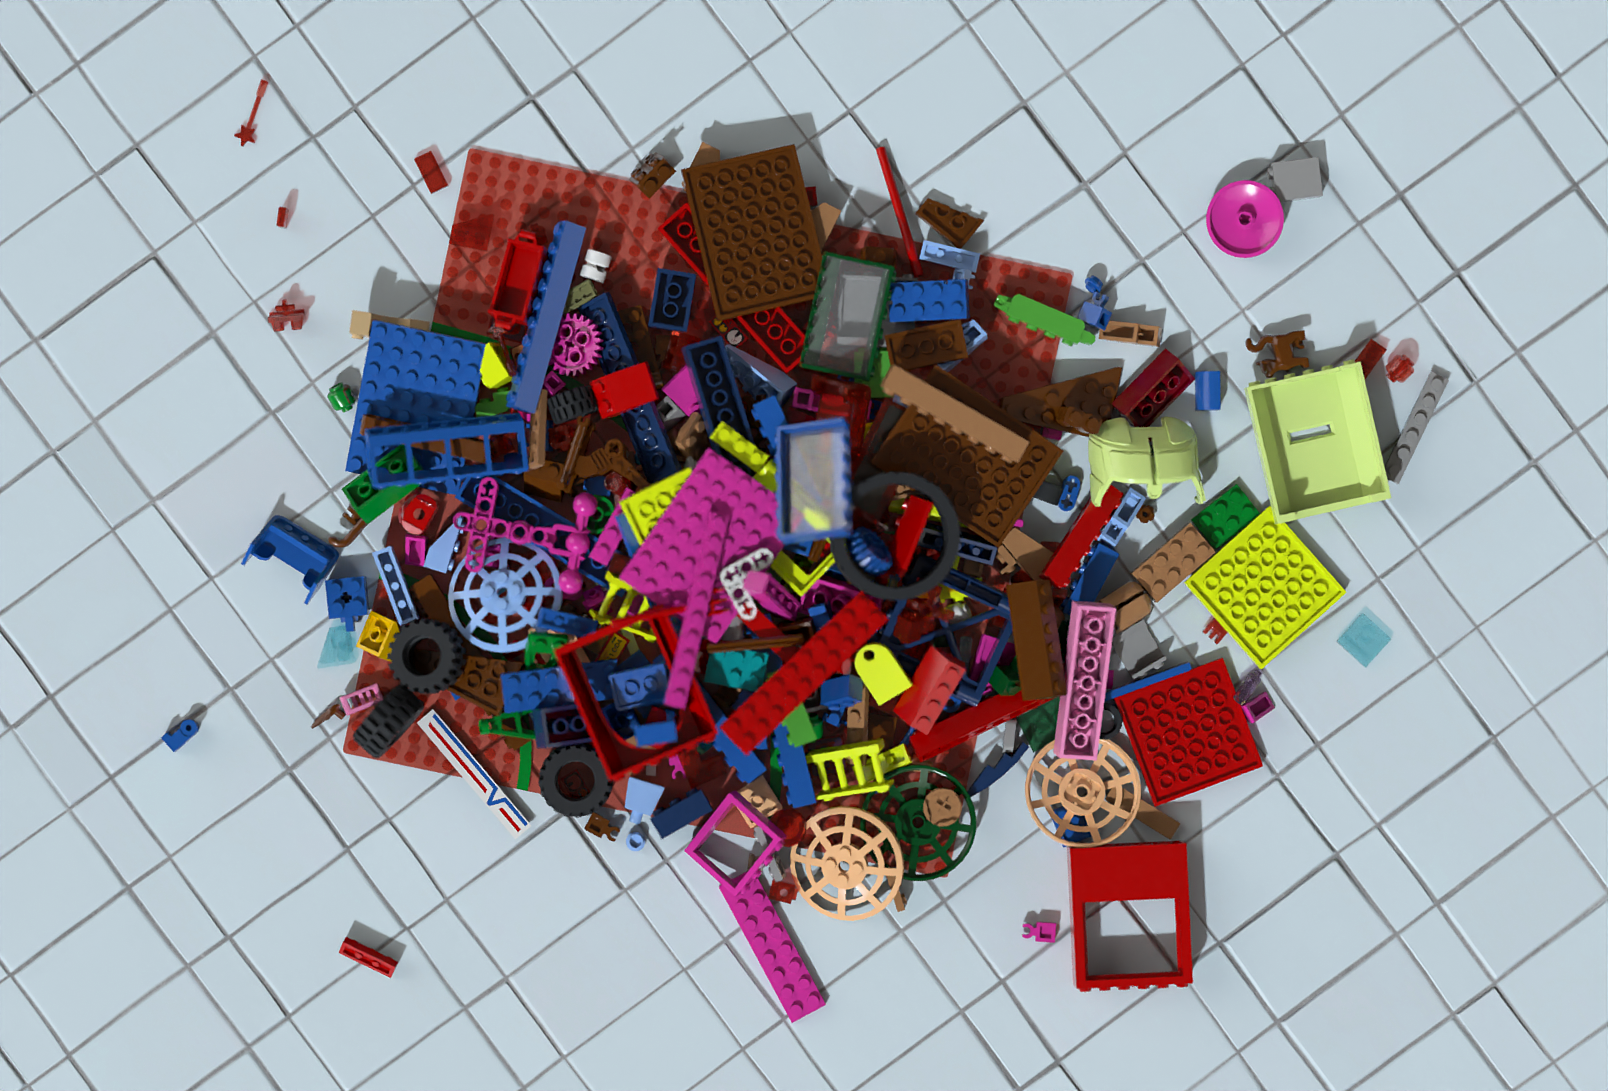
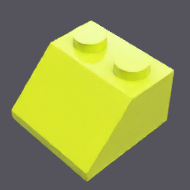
M487 343L480 368L481 380L486 387L502 388L512 381V376L516 369L500 343Z

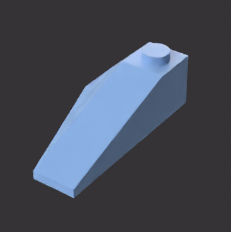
M727 344L725 348L733 375L744 385L742 389L745 393L748 391L754 400H756V395H766V398L775 395L780 408H782L791 397L797 383L783 371Z

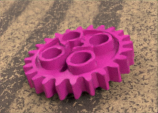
M576 313L573 316L572 314H567L566 318L564 316L561 317L548 364L550 366L554 365V371H559V374L562 375L566 373V376L571 377L573 374L578 377L580 372L581 374H586V368L593 370L592 363L598 364L595 358L602 357L598 350L604 349L599 346V343H602L604 340L598 338L602 332L596 331L598 325H592L593 320L587 319V316L584 315L580 317ZM570 328L571 333H570V335L567 337V336H566V331H567V329ZM586 335L587 341L583 344L582 339ZM563 346V353L559 355V349ZM579 353L580 359L576 362L575 357Z

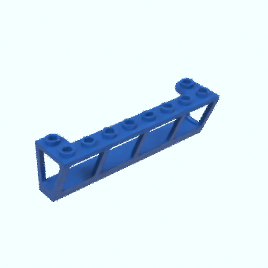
M520 413L365 429L367 472L373 488L384 489L387 486L394 485L402 487L413 483L425 484L431 481L444 482L450 479L463 480L468 477L482 478L486 475L502 476L505 473L520 474L523 471H529L524 421ZM517 432L518 452L505 454L504 462L491 463L489 435ZM483 436L486 464L453 467L450 440L454 438ZM444 440L447 468L414 471L411 444ZM405 444L408 472L389 474L387 468L376 467L375 447Z

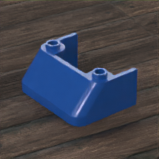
M275 515L251 542L241 564L244 566L252 556L264 561L275 556L305 575L302 583L309 590L304 601L307 605L321 588L336 564L339 552L287 518Z

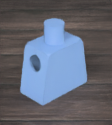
M630 776L625 801V808L632 810L629 821L640 824L643 814L651 816L665 787Z

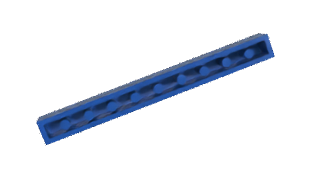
M558 221L554 227L553 241L548 247L549 255L543 265L544 273L538 283L539 291L533 301L534 309L527 323V334L522 340L523 348L517 358L518 366L512 376L513 384L507 394L506 407L524 413H535L585 235V227L569 221Z

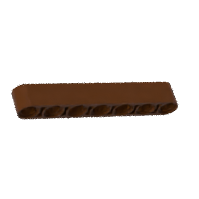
M363 414L360 434L365 436V429L407 425L411 423ZM473 437L450 440L451 456L486 463L484 440ZM444 440L411 444V447L446 454ZM489 441L490 454L492 456L494 443Z

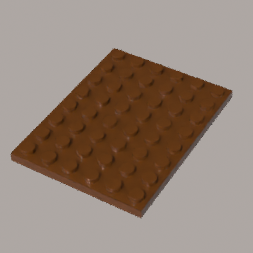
M795 144L681 169L717 321L813 300L822 254Z
M935 364L924 381L926 384L1029 441L1019 462L1012 461L1011 464L1001 459L1002 455L1000 453H990L984 449V444L980 442L975 444L967 439L968 435L964 433L959 435L950 430L952 426L947 423L944 426L934 421L935 417L929 413L927 416L917 411L918 407L913 404L906 407L870 462L886 473H911L927 479L941 489L952 503L959 522L999 548L1064 450ZM908 487L920 496H922L923 498H925L926 500H928L929 502H931L925 495L920 493L918 490Z

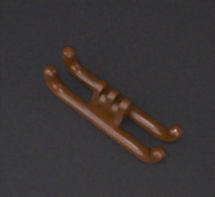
M350 506L347 510L352 513L351 517L346 512L342 516L351 522L354 527L341 540L334 536L328 538V542L335 547L343 548L349 546L367 526L365 521Z

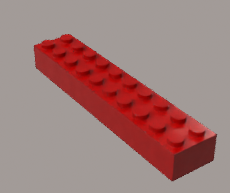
M686 202L657 229L709 287L690 207ZM780 307L735 317L785 374H788L799 364L805 335Z
M860 591L724 721L719 728L747 756L865 643L888 618Z

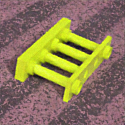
M608 571L605 578L610 583L609 591L599 612L590 609L589 613L593 620H597L599 624H610L611 619L625 617L634 596H637V594L642 595L644 598L638 613L647 610L649 604L646 596L621 580L619 574ZM620 588L626 589L627 595L616 618L606 615L617 590H620ZM642 621L623 628L643 636L645 640L651 643L657 641L652 628L647 630L640 627Z
M877 739L810 750L805 756L807 764L814 763L817 766L823 789L816 795V800L830 801L839 796L878 791V793L888 791L894 780L884 779L878 755L885 746L884 740ZM864 754L871 756L877 779L876 782H866L860 759ZM845 757L853 759L859 783L857 785L848 786L842 763ZM826 760H832L835 763L841 787L830 789L824 766Z

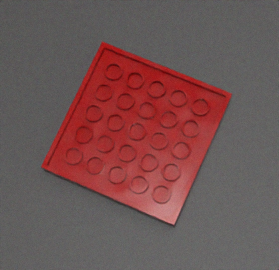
M1223 658L1114 698L1154 807L1263 767Z

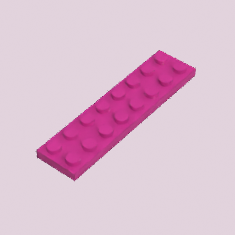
M747 871L732 880L738 885ZM753 879L749 884L751 888L744 895L740 894L736 897L723 885H720L719 889L791 1022L793 1023L825 1006L824 999L759 879Z

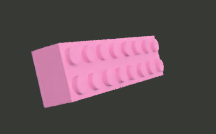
M1072 601L1064 663L1067 695L1060 697L1053 753L1059 758L1097 760L1116 608L1109 603Z

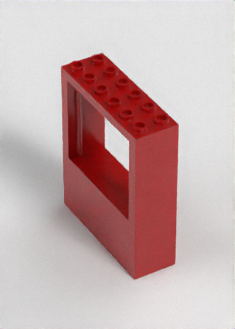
M1177 840L1112 843L1089 848L1067 846L1072 972L1075 988L1079 989L1080 992H1090L1091 988H1098L1099 991H1110L1111 987H1117L1118 990H1129L1130 986H1136L1138 989H1149V985H1155L1157 988H1169L1170 984H1174L1177 987H1188V984L1193 983L1187 843ZM1174 898L1178 971L1089 975L1085 903Z

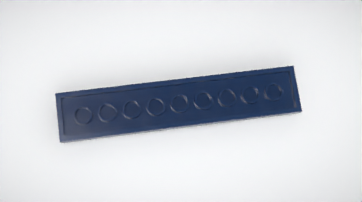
M605 292L578 307L580 315L587 316V319L593 320L592 325H598L596 331L602 332L598 338L604 340L602 343H599V346L604 349L598 350V353L602 356L598 357L605 376L639 364L610 292ZM654 401L621 414L646 479L651 485L682 471Z

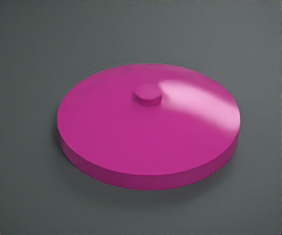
M1250 180L1236 181L1221 188L1212 198L1206 214L1207 230L1214 244L1223 252L1239 258L1255 257L1268 251L1278 241L1284 226L1283 207L1276 194L1267 186Z

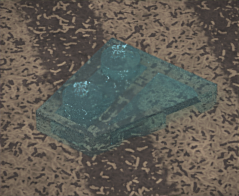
M346 625L329 628L317 668L355 663L351 632H346Z

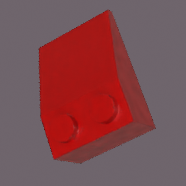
M648 362L637 364L590 382L602 419L618 416L659 399Z

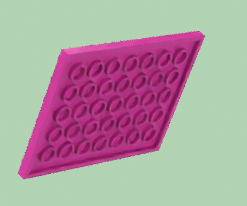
M708 448L619 578L656 604L663 603L664 608L686 605L709 511L729 516L712 589L725 587L720 579V572L723 568L760 548L770 550L773 555V562L785 545L776 536L778 520L775 511L778 508V501L775 494ZM793 506L792 533L805 516V514ZM761 552L759 559L755 560L754 556L751 559L756 567H758L759 564L757 562L760 560L766 562L769 554ZM744 561L741 564V570L744 572H748L752 568V564L749 561ZM771 564L757 572L766 573ZM735 566L734 569L736 571L733 573L726 571L724 579L731 581L734 574L737 573L738 577L742 574L738 571L737 566ZM735 588L733 591V596L737 599L744 595L742 588ZM726 589L714 593L713 600L727 598L728 600L714 604L715 610L729 608V611L706 617L702 635L713 643L718 642L738 613ZM746 598L742 602L737 603V605H743L748 598ZM710 605L708 606L707 612L711 611ZM685 612L673 615L683 621Z

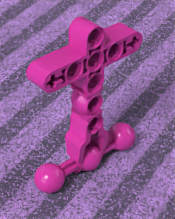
M492 478L483 479L479 486L474 514L458 513L453 519V524L457 529L471 532L465 559L466 568L471 572H479L483 569L490 536L506 537V539H510L518 545L533 542L549 548L552 554L569 557L567 570L560 574L558 584L561 590L567 594L577 593L583 585V578L578 571L580 561L585 559L583 554L590 547V539L587 534L591 531L587 529L589 516H592L597 510L596 498L590 493H581L575 497L573 501V509L577 514L575 527L556 524L553 528H535V526L530 525L524 520L509 521L508 523L504 520L493 518L499 485ZM489 481L494 486V489L489 491V495L493 496L492 499L482 497L483 494L487 495L488 490L484 486L489 484ZM485 500H488L491 504L488 511L481 509V503ZM461 516H465L468 519V523L464 527H460L458 524V519ZM479 520H485L487 523V527L483 531L477 528ZM500 523L506 526V531L503 534H498L496 531V527ZM518 527L525 529V535L522 538H518L515 534ZM539 530L545 534L544 539L540 542L534 538L535 533ZM557 530L572 532L566 539L568 551L554 548V542L557 540ZM476 539L483 541V547L480 550H476L473 546ZM472 551L482 553L481 556L477 555L476 561L479 562V566H475V569L470 565V561L475 559V555H471Z

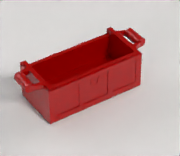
M521 229L515 239L507 238V247L503 262L501 263L491 306L487 311L488 314L495 318V327L511 330L515 323L527 326L528 320L532 316L534 309L533 301L539 291L538 283L544 273L543 265L549 255L548 250L544 246L537 245V233ZM520 237L534 240V242L532 244L520 241L519 239Z

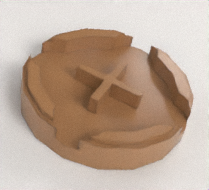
M946 787L936 788L925 797L923 811L926 818L932 824L948 826L959 818L962 804L959 796L953 790Z

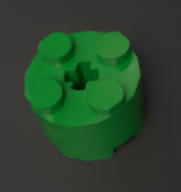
M593 495L597 500L598 512L602 515L598 520H595V517L589 516L587 529L591 531L589 533L600 534L606 527L615 508L607 498Z

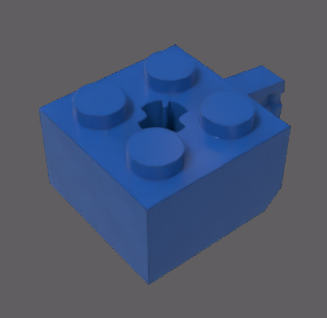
M366 576L325 580L329 619L340 618L341 623L345 622L346 632L355 631V621H359V616L370 614ZM347 592L348 595L352 596V600L349 599V603L343 600V596H346L345 593Z

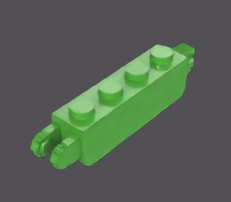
M1020 294L1012 298L998 295L995 300L994 306L1005 312V316L1009 317V321L1019 324V322L1027 324L1026 328L1036 332L1037 329L1044 331L1043 335L1052 339L1056 336L1062 339L1063 344L1071 347L1073 344L1077 345L1078 342L1092 345L1095 342L1096 336L1084 330V321Z

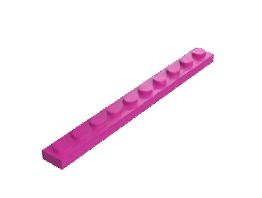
M708 512L664 701L666 705L685 708L729 516Z

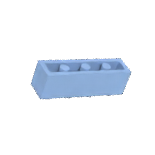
M393 546L373 552V557L399 625L402 626L410 621L420 619Z

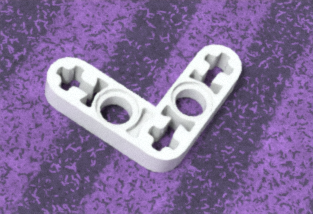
M760 548L723 568L720 572V579L738 613L744 619L749 620L755 617L757 609L750 595L743 589L742 579L747 577L748 572L741 570V564L744 561L751 562L752 568L750 571L755 572L768 566L773 560V555L766 548ZM761 552H763L764 554H769L766 562H764L763 560L757 562L759 564L758 567H756L754 561L751 559V557L753 556L755 560L759 559L761 557ZM735 566H737L738 571L742 574L740 577H738L737 573L734 574L731 581L724 579L726 571L730 573L736 571L734 569ZM735 588H742L744 591V595L739 599L733 596ZM748 598L749 600L745 601L748 607L753 608L750 610L751 614H743L742 612L745 610L743 605L740 604L738 606L737 603Z

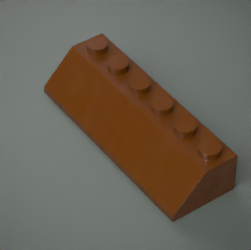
M1035 580L1006 585L1023 701L1066 696L1067 690L1050 580Z

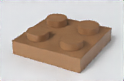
M693 412L675 443L686 459L690 456L697 462H699L711 445L703 418L699 413Z

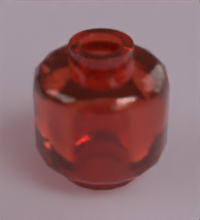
M1404 354L1402 356L1395 355L1385 367L1388 372L1386 376L1393 383L1396 381L1404 383L1414 373L1413 366L1415 364Z

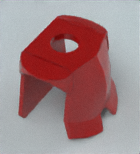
M415 491L405 497V502L399 508V523L402 524L406 531L415 535H423L435 517L440 503L437 504L430 496ZM420 508L425 512L422 520L414 518L413 513L416 509Z

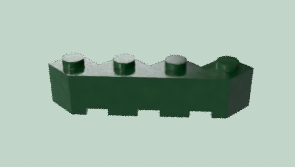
M1062 620L1057 629L1062 662L1065 660L1070 620ZM1016 655L1009 666H996L989 680L991 686L1000 696L1015 695L1021 691Z

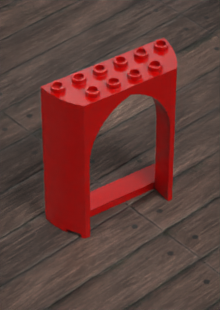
M663 603L640 613L663 609ZM668 616L649 619L650 626L671 672L679 640ZM634 623L616 627L610 625L553 650L609 780L614 779L615 782L626 778L625 774L631 771L633 774L643 771V766L650 764L652 767L661 763V758L668 756L670 759L680 755L679 750L684 748L687 751L698 747L697 743L705 740V743L716 739V734H719L693 674L685 708H680L679 720L675 729L677 741L667 742L660 749L643 748L626 741L611 728L600 708L575 649Z

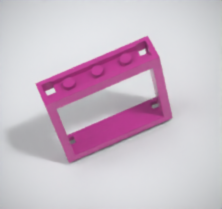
M735 790L726 796L684 851L736 897L740 894L744 895L751 888L749 884L753 879L757 880L760 877L763 866H768L774 859L772 855L775 851L778 852L783 848L785 844L783 841L787 835ZM734 805L773 839L738 885L699 851Z

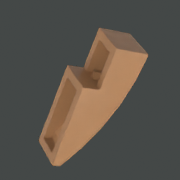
M1109 321L1105 331L1100 329L1099 339L1160 347L1162 328L1137 323Z

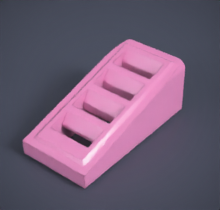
M375 683L342 696L340 701L346 715L349 716L378 704L384 698L378 684ZM371 689H373L374 694L376 696V700L374 701L369 691ZM362 693H366L369 703L365 702ZM357 695L362 704L361 706H358L357 701L355 699V696ZM347 699H351L354 709L350 708Z

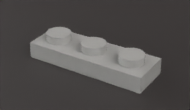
M757 825L753 833L755 840L760 842L762 854L773 840ZM775 851L772 855L774 859L769 864L768 870L770 876L778 882L783 880L787 874L778 852Z

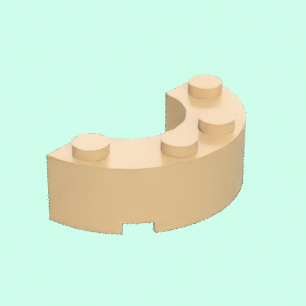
M352 310L349 334H352L353 339L363 340V337L370 338L372 321L374 319L426 331L429 330L430 322Z

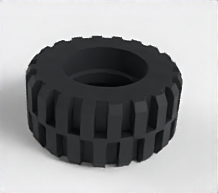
M432 619L413 620L409 622V625L404 624L400 627L401 632H396L393 636L395 641L389 644V648H392L391 653L387 654V659H391V664H388L389 669L395 672L392 675L394 679L399 680V684L404 688H408L409 691L425 694L439 693V691L449 689V685H454L457 682L456 677L461 676L463 673L461 666L466 664V660L463 659V654H466V648L461 647V644L464 642L461 637H457L458 632L454 628H450L449 624ZM424 638L434 639L441 650L440 664L429 675L419 673L413 662L414 649Z
M397 685L359 725L353 734L354 741L373 758H380L397 742L421 714L425 707L423 701L409 691L408 688Z
M578 743L558 747L545 759L539 772V786L542 797H544L547 805L551 806L555 812L567 817L577 818L592 814L604 805L612 792L614 779L609 780L596 748L589 744ZM570 762H582L589 766L594 774V786L590 793L584 797H569L559 787V772Z

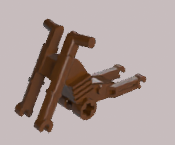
M578 416V425L573 440L569 444L571 446L563 467L560 482L557 484L558 489H561L570 497H575L577 492L573 489V485L578 475L582 478L590 479L603 476L611 470L632 481L641 490L652 486L640 474L639 470L628 461L629 449L617 439L608 441L605 449L601 447L599 450L591 453V455L584 456L585 452H587L591 434L596 429V424L592 422L591 426L588 427L590 419L586 418L582 423L583 417Z

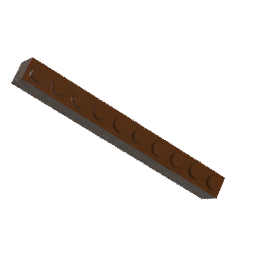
M432 574L410 586L412 589L410 594L416 602L419 600L423 606L420 609L426 618L430 617L432 620L445 622L450 625V628H454L458 632L457 637H461L464 642L461 644V647L466 648V654L463 655L485 658L478 646L466 639L457 629L451 617L449 601ZM458 617V619H459L461 625L465 628L464 624L462 623V621H461L460 618ZM484 709V711L486 712V714H487L488 716H490V715H492V717L497 716V715H495V714H493V713H491V712H489V711H487V710ZM514 717L501 721L504 730L516 729ZM521 717L522 728L530 730L523 717ZM505 736L506 738L503 739L509 749L513 748L514 751L532 740Z

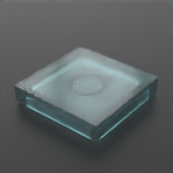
M1362 613L1336 642L1366 668L1388 644L1391 638Z

